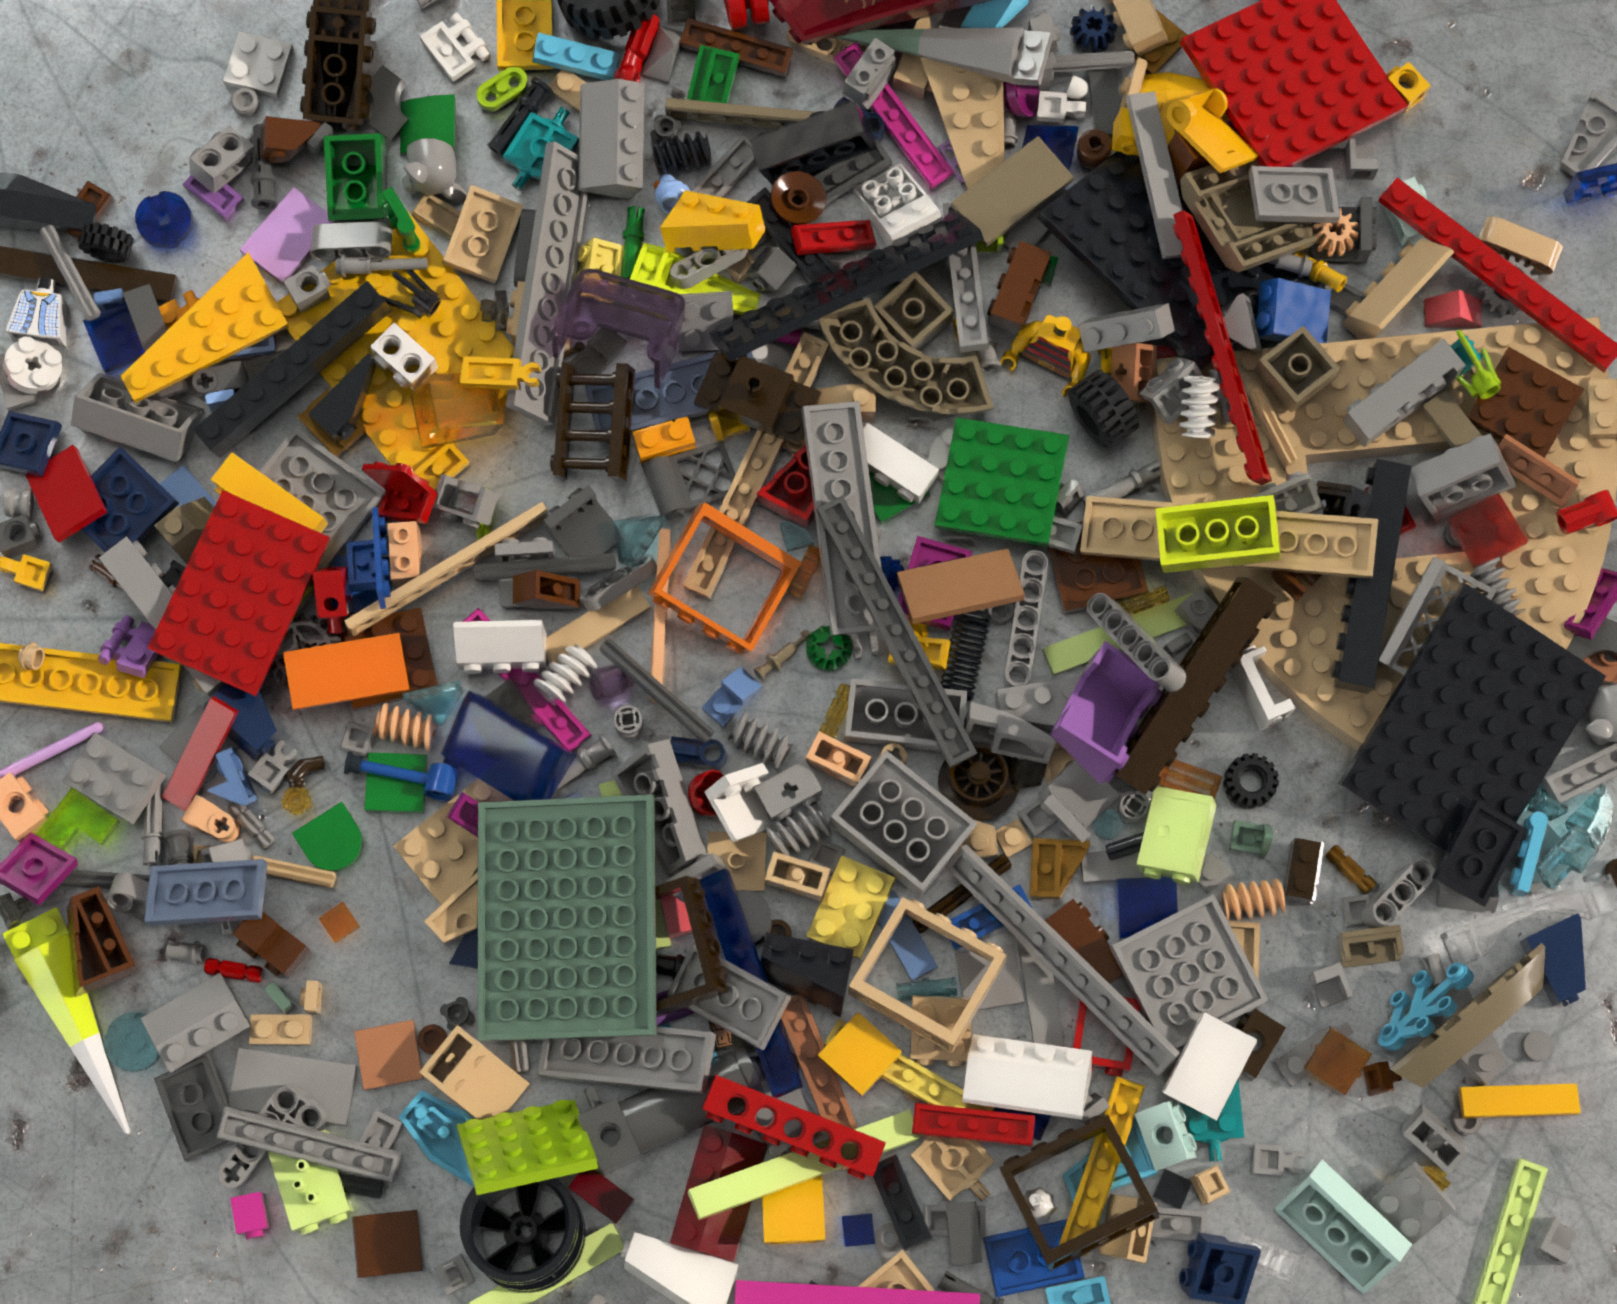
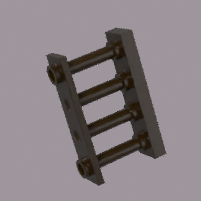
M562 362L561 371L559 370L557 374V385L560 390L555 452L550 459V468L553 475L561 480H567L568 469L605 470L608 473V477L614 481L627 482L635 369L628 363H617L616 372H613V374H575L576 368L568 362ZM574 385L612 386L614 389V400L610 402H573ZM572 413L610 414L612 417V427L608 431L571 430ZM570 441L608 442L610 445L609 456L606 459L569 458Z

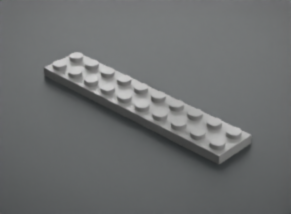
M555 141L546 143L513 356V358L521 360L522 367L530 362L539 364L541 372H532L529 375V378L538 379L539 386L529 387L525 382H520L519 390L508 389L506 407L545 426L554 424L559 390L557 374L559 370L561 371L588 196V192L578 191L579 155Z

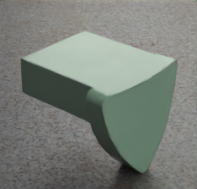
M1234 820L1229 850L1258 855V858L1264 859L1273 840L1272 826L1264 823L1261 825Z

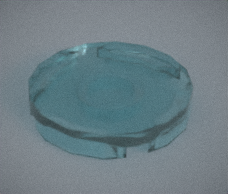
M140 1012L125 1013L113 1020L108 1027L109 1029L104 1038L105 1053L111 1063L122 1070L131 1072L147 1070L157 1063L161 1057L141 1020L147 1014Z

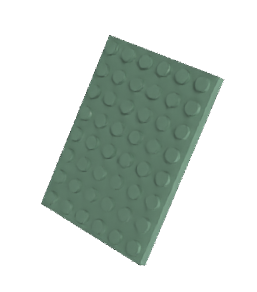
M630 795L478 803V1041L657 1036L654 796Z

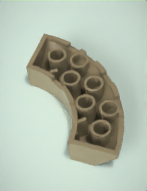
M870 298L853 302L818 319L826 340L841 362L858 379L884 397L907 407L937 414H972L994 409L977 355L962 358L940 357L939 359L924 355L921 351L910 347L904 342H899L888 332V328L879 318Z
M1540 943L1499 975L1481 993L1444 1022L1440 1028L1435 1029L1429 1036L1406 1052L1391 1067L1393 1072L1424 1088L1514 1015L1543 988L1546 949L1543 943Z

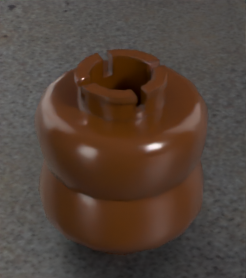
M1093 129L1081 135L1077 144V157L1083 166L1095 169L1111 156L1112 143L1108 134L1101 130Z

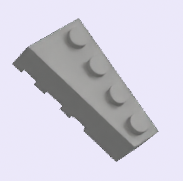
M669 739L646 745L611 772L623 796H654L655 854L666 874H670L679 868L691 866L694 864L695 858L707 853Z

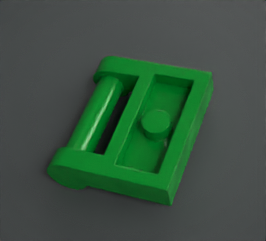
M391 186L382 191L385 202L381 205L386 213L385 216L393 229L398 228L399 233L403 235L405 250L409 253H416L420 249L421 244L414 232V222Z

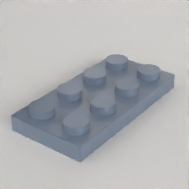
M264 859L151 866L144 922L148 926L262 919L268 863Z

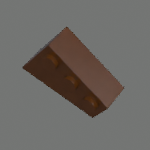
M1019 241L1017 248H1011L1006 262L1010 266L1006 274H1001L996 288L1000 291L996 300H991L987 315L990 316V325L1014 334H1018L1023 329L1049 265L1052 252L1023 241Z
M98 886L72 896L67 906L74 994L76 998L130 976L136 965L100 887Z

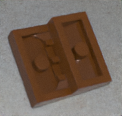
M417 1210L352 1217L357 1278L422 1271Z

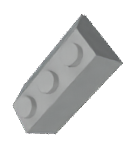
M1491 433L1485 436H1477L1469 443L1460 447L1450 448L1444 454L1432 459L1423 460L1411 468V476L1419 497L1435 521L1516 487L1509 468Z
M221 973L214 975L141 1018L155 1048L170 1073L250 1027L249 1021Z

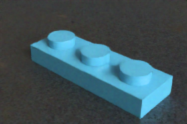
M538 33L532 62L602 80H613L619 53Z

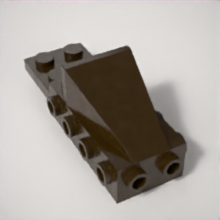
M313 0V6L311 5L306 18L309 36L304 46L307 64L302 74L305 92L304 96L301 97L300 112L303 113V119L322 122V124L324 122L327 124L329 122L339 123V128L356 130V125H364V119L368 120L370 104L366 103V92L371 90L372 76L368 74L370 63L373 62L376 41L370 40L371 35H374L376 31V18H372L371 0Z

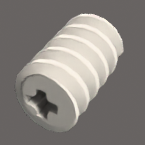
M1205 376L1184 377V381L1191 383V387L1183 388L1182 391L1190 395V398L1184 399L1181 402L1189 406V410L1181 411L1180 415L1188 418V421L1179 424L1180 427L1187 429L1186 433L1181 434L1182 436L1193 438H1210L1215 436V430L1210 428V426L1216 424V419L1209 415L1217 413V407L1211 405L1218 401V396L1211 393L1219 390L1220 385L1213 382L1216 379Z
M574 644L575 647H566L567 655H558L559 664L552 662L549 665L551 672L545 670L541 673L543 680L535 679L533 681L537 691L553 706H556L554 702L556 699L561 702L566 701L563 695L564 691L570 694L574 693L570 685L571 683L579 686L582 685L578 677L580 674L587 678L590 677L586 669L588 666L595 670L598 668L593 658L577 644Z

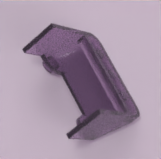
M597 269L582 270L577 275L551 328L553 357L559 358L568 337L576 340H586L594 335L597 327H601L649 342L647 356L654 362V387L660 388L675 357L685 314V300L676 292Z

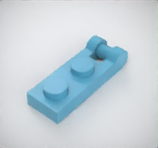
M1534 812L1524 821L1523 826L1526 828L1527 835L1526 839H1522L1518 846L1517 856L1521 857L1518 868L1514 867L1509 884L1513 885L1511 894L1524 897L1529 893L1548 822L1547 816L1543 812Z

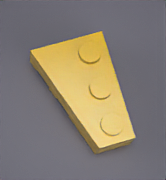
M685 190L660 226L666 252H675L676 248L691 247L692 251H701L702 247L718 246V250L754 249L765 232V225L760 205Z

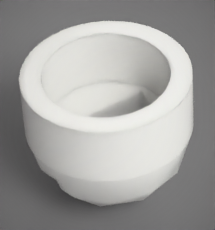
M1073 75L1067 90V97L1072 99L1083 98L1088 90L1087 83L1082 78Z

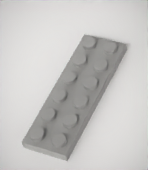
M657 1027V1036L544 1039L537 1075L544 1078L706 1094L716 1034L708 1031Z

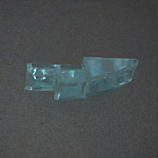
M1601 784L1565 821L1568 833L1536 865L1544 886L1553 890L1571 870L1581 874L1600 850L1610 829L1614 804L1606 785Z

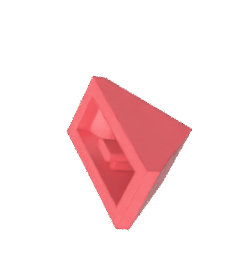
M1455 290L1424 300L1425 327H1482L1481 299L1461 290Z
M672 895L661 898L669 938L673 939L693 934L685 903Z

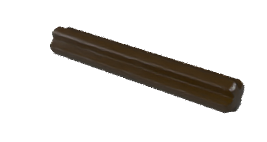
M1001 854L987 865L1000 876L1010 869L1012 864L1006 855ZM960 884L926 910L934 915L940 913L946 916L971 898L973 894L963 884ZM913 919L912 922L919 933L929 929V927Z

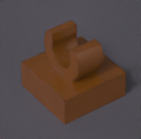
M1388 1061L1377 1062L1363 1067L1369 1096L1394 1091L1393 1083L1402 1081L1400 1075L1390 1070Z

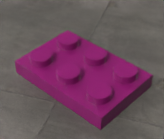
M917 536L907 570L970 557L973 551ZM900 591L898 602L907 619L911 620L902 592ZM954 616L921 623L950 631Z

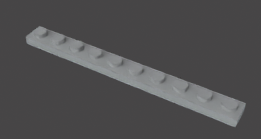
M967 844L960 847L945 868L1157 1076L1162 1074L1180 1052Z

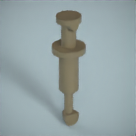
M808 630L802 631L800 633L801 637L794 643L789 642L774 655L768 654L766 656L768 662L754 669L756 676L760 680H764L766 678L765 675L772 669L779 671L781 669L780 664L797 651V646L808 640L810 632Z

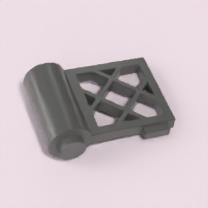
M723 440L669 457H656L642 465L661 519H668V522L681 520L685 517V512L697 508L698 505L704 502L711 504L720 501L722 505L728 490L721 491L713 487L718 475L729 479L731 484L736 475ZM719 450L722 461L718 468L703 461L707 453ZM687 459L696 463L697 466L692 476L680 471L677 462ZM700 466L715 472L710 485L695 478ZM692 483L707 490L703 498L691 500L688 490Z

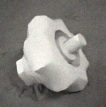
M1041 1187L1026 1191L1024 1198L1036 1222L1049 1221L1051 1214L1056 1210L1053 1203L1054 1195L1045 1192Z

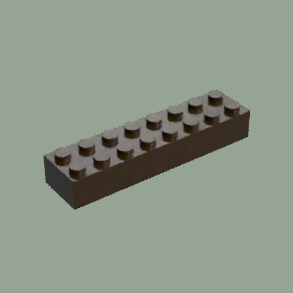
M1237 577L1179 664L1186 673V681L1183 687L1175 692H1169L1163 688L1159 700L1154 706H1151L1139 724L1140 726L1136 734L1126 744L1128 746L1126 754L1129 755V758L1121 770L1117 769L1116 777L1146 795L1148 790L1150 792L1155 790L1161 781V777L1158 775L1164 766L1170 767L1177 757L1178 753L1175 749L1181 741L1185 743L1194 730L1191 725L1197 716L1199 718L1204 716L1210 707V703L1207 701L1213 692L1217 694L1226 683L1227 679L1224 678V675L1230 667L1234 669L1243 656L1240 651L1246 642L1248 644L1253 642L1259 633V629L1256 627L1262 618L1266 620L1275 609L1276 605L1273 604L1276 596L1247 577Z

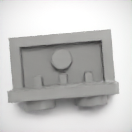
M1302 471L1287 476L1286 482L1277 486L1275 483L1267 484L1259 489L1260 493L1254 495V497L1274 495L1276 511L1312 514L1324 509L1312 477L1309 473L1303 474Z

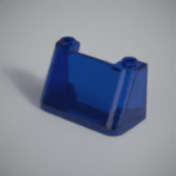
M469 690L462 701L441 754L445 757L443 762L456 769L462 767L514 801L551 799L577 754L566 747L560 746L552 739L545 737L508 714L483 695Z

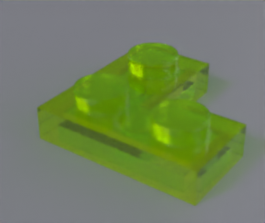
M71 787L36 835L64 851L80 829L103 846L120 824V821Z

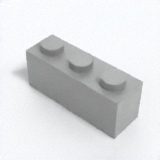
M1169 303L1096 316L1078 324L1084 352L1160 339L1175 331Z

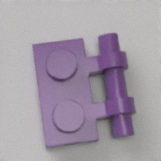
M125 615L113 627L111 638L106 640L101 646V654L98 657V661L101 664L107 665L111 659L118 660L116 662L118 671L145 678L159 655L147 649L156 630L150 623L143 621L137 629H133L131 626L134 623V619L129 615ZM123 640L129 641L126 648L119 647Z

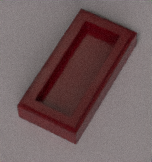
M595 1169L578 1173L568 1187L615 1224L618 1223L634 1201L631 1196Z

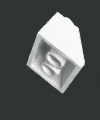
M542 620L453 622L456 663L459 670H464V673L478 674L481 673V669H493L495 673H509L511 669H522L523 672L533 673L539 672L540 668H547V634Z

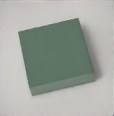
M271 982L264 988L265 992L284 1013L289 1014L295 1008L293 1002L277 984Z

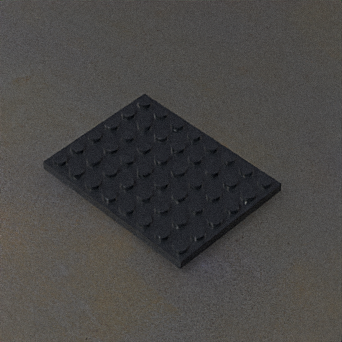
M1116 151L1041 210L1037 219L1131 310L1169 303L1175 331L1161 339L1180 357L1194 361L1200 371H1202L1213 362L1212 356L1215 354L1212 345L1210 346L1205 338L1204 330L1207 329L1205 320L1200 317L1197 311L1196 303L1199 302L1197 293L1193 292L1189 284L1188 277L1191 276L1189 266L1184 264L1182 257L1162 259L1140 158L1137 155H1126ZM1181 189L1178 190L1182 210L1193 216L1182 198ZM1193 216L1223 318L1237 295L1244 293L1251 299L1256 322L1260 281L1281 278L1305 284L1309 278L1307 276L1300 278L1296 273L1279 268L1276 269L1274 267L1275 264L1268 262L1241 272L1225 267ZM1229 338L1231 345H1233L1236 341Z
M1461 583L1338 784L1446 852L1473 800L1480 801L1514 822L1518 821L1606 675L1468 584Z

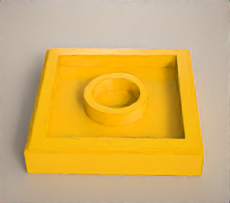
M857 1012L818 1054V1058L862 1097L897 1060L902 1051Z

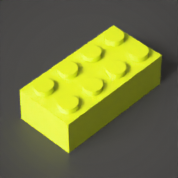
M1274 495L1156 508L1160 562L1164 573L1281 560Z

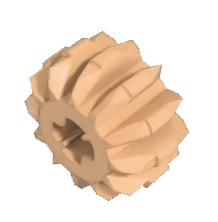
M1341 208L1339 209L1340 219L1337 223H1316L1312 225L1313 234L1317 235L1315 243H1320L1317 250L1321 252L1327 249L1328 257L1332 256L1334 251L1340 257L1343 256L1345 249L1351 251L1355 246L1354 242L1359 238V233L1356 232L1358 222H1350L1352 214L1343 216Z

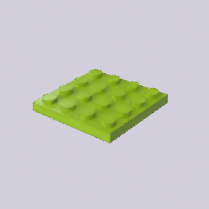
M558 1100L550 1105L530 1106L522 1111L513 1113L503 1112L496 1114L494 1117L481 1120L470 1119L465 1123L458 1124V1136L476 1196L598 1169L597 1158L587 1131L583 1130L577 1115H580L575 1100Z

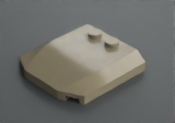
M1257 160L1219 173L1212 165L1185 173L1180 179L1183 200L1225 267L1236 272H1241L1313 246L1317 241V235L1313 236V223L1256 221L1248 172L1251 166H1260Z

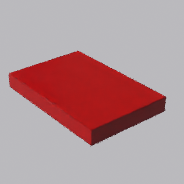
M74 445L49 459L42 477L32 474L25 475L54 539L59 543L107 513L80 452Z

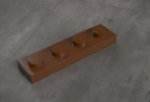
M687 18L679 42L680 47L696 52L699 51L701 44L711 48L714 47L740 54L738 64L782 77L786 76L793 55V48L690 18Z

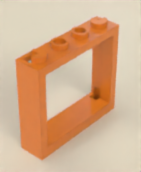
M704 502L695 509L647 594L654 598L652 602L665 610L668 607L678 613L677 617L690 625L694 622L703 628L701 630L703 634L715 640L717 638L727 642L726 647L729 650L741 655L742 652L748 653L754 649L802 562ZM701 521L782 570L743 639L662 590Z

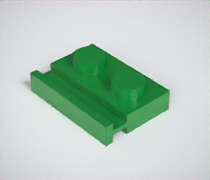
M700 44L687 100L728 104L740 54Z

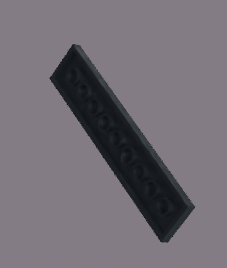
M958 213L948 214L942 221L934 225L923 226L918 230V233L910 237L898 238L893 242V245L884 249L873 250L867 257L859 261L848 262L842 269L834 273L823 274L817 281L807 286L796 287L792 293L782 298L771 299L765 306L757 310L746 311L740 318L732 322L721 323L715 330L709 332L710 338L719 351L731 362L983 240L981 229L967 217H963Z

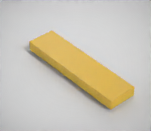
M1577 1084L1460 1087L1458 1089L1461 1119L1568 1116L1581 1113Z

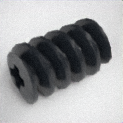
M700 131L695 132L694 140L686 133L684 134L683 142L676 135L673 137L672 145L667 138H663L661 147L656 140L651 142L656 169L660 167L664 174L668 173L669 165H672L675 172L678 171L681 162L686 169H689L691 160L694 161L697 167H700L701 158H704L706 163L711 165L712 157L707 133L705 138H703Z

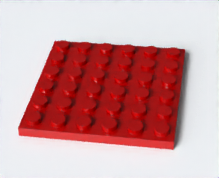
M1261 0L1183 37L1180 41V45L1210 89H1220L1226 95L1228 106L1225 113L1243 140L1258 155L1257 161L1260 166L1292 167L1404 112L1408 107L1395 86L1388 80V76L1336 0Z

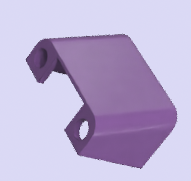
M1104 641L1087 664L1050 735L1099 784H1102L1104 781L1109 783L1117 769L1121 770L1126 764L1129 755L1126 754L1128 746L1125 743L1127 739L1131 740L1139 729L1140 725L1136 723L1138 718L1142 719L1150 705L1154 706L1162 694V691L1159 690L1160 685L1150 679L1128 655Z

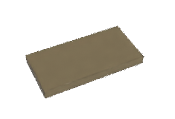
M1037 136L953 200L951 206L958 214L967 217L981 229L984 238L981 241L987 247L1074 180V176L1042 139Z

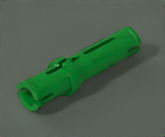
M636 206L627 208L626 230L622 234L625 242L619 290L624 292L628 287V281L639 256L641 242L644 241L645 233L642 232L645 209L642 207H638L636 218ZM628 288V292H636V291H637V290H635V289H630V288Z

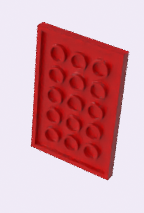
M222 490L147 649L257 697L311 582L312 572L316 571L330 541V537Z

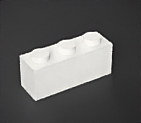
M867 423L863 428L868 469L875 474L874 479L885 487H888L890 484L899 490L897 493L908 502L914 500L920 504L939 477V469Z

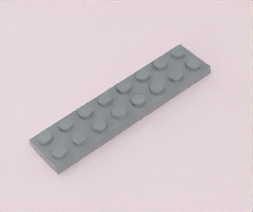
M860 401L803 406L801 412L831 636L879 631L816 511L818 507L843 495L881 567Z

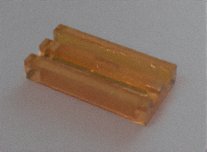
M1176 759L1170 765L1171 767L1213 781V785L1170 770V767L1164 766L1162 769L1161 781L1158 786L1206 795L1165 780L1166 776L1211 791L1208 796H1213L1214 800L1223 777Z

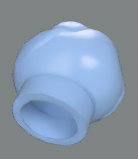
M670 174L660 176L653 184L656 189L655 199L660 205L661 210L667 214L671 212L685 190L690 191L687 184L675 180Z

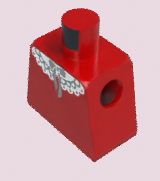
M348 566L320 568L312 572L318 618H327L329 634L346 632L345 616L353 613L352 592H350L348 585ZM331 597L338 601V607L332 606Z

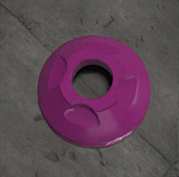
M1003 82V98L1006 108L1019 117L1033 116L1038 109V86L1015 85Z

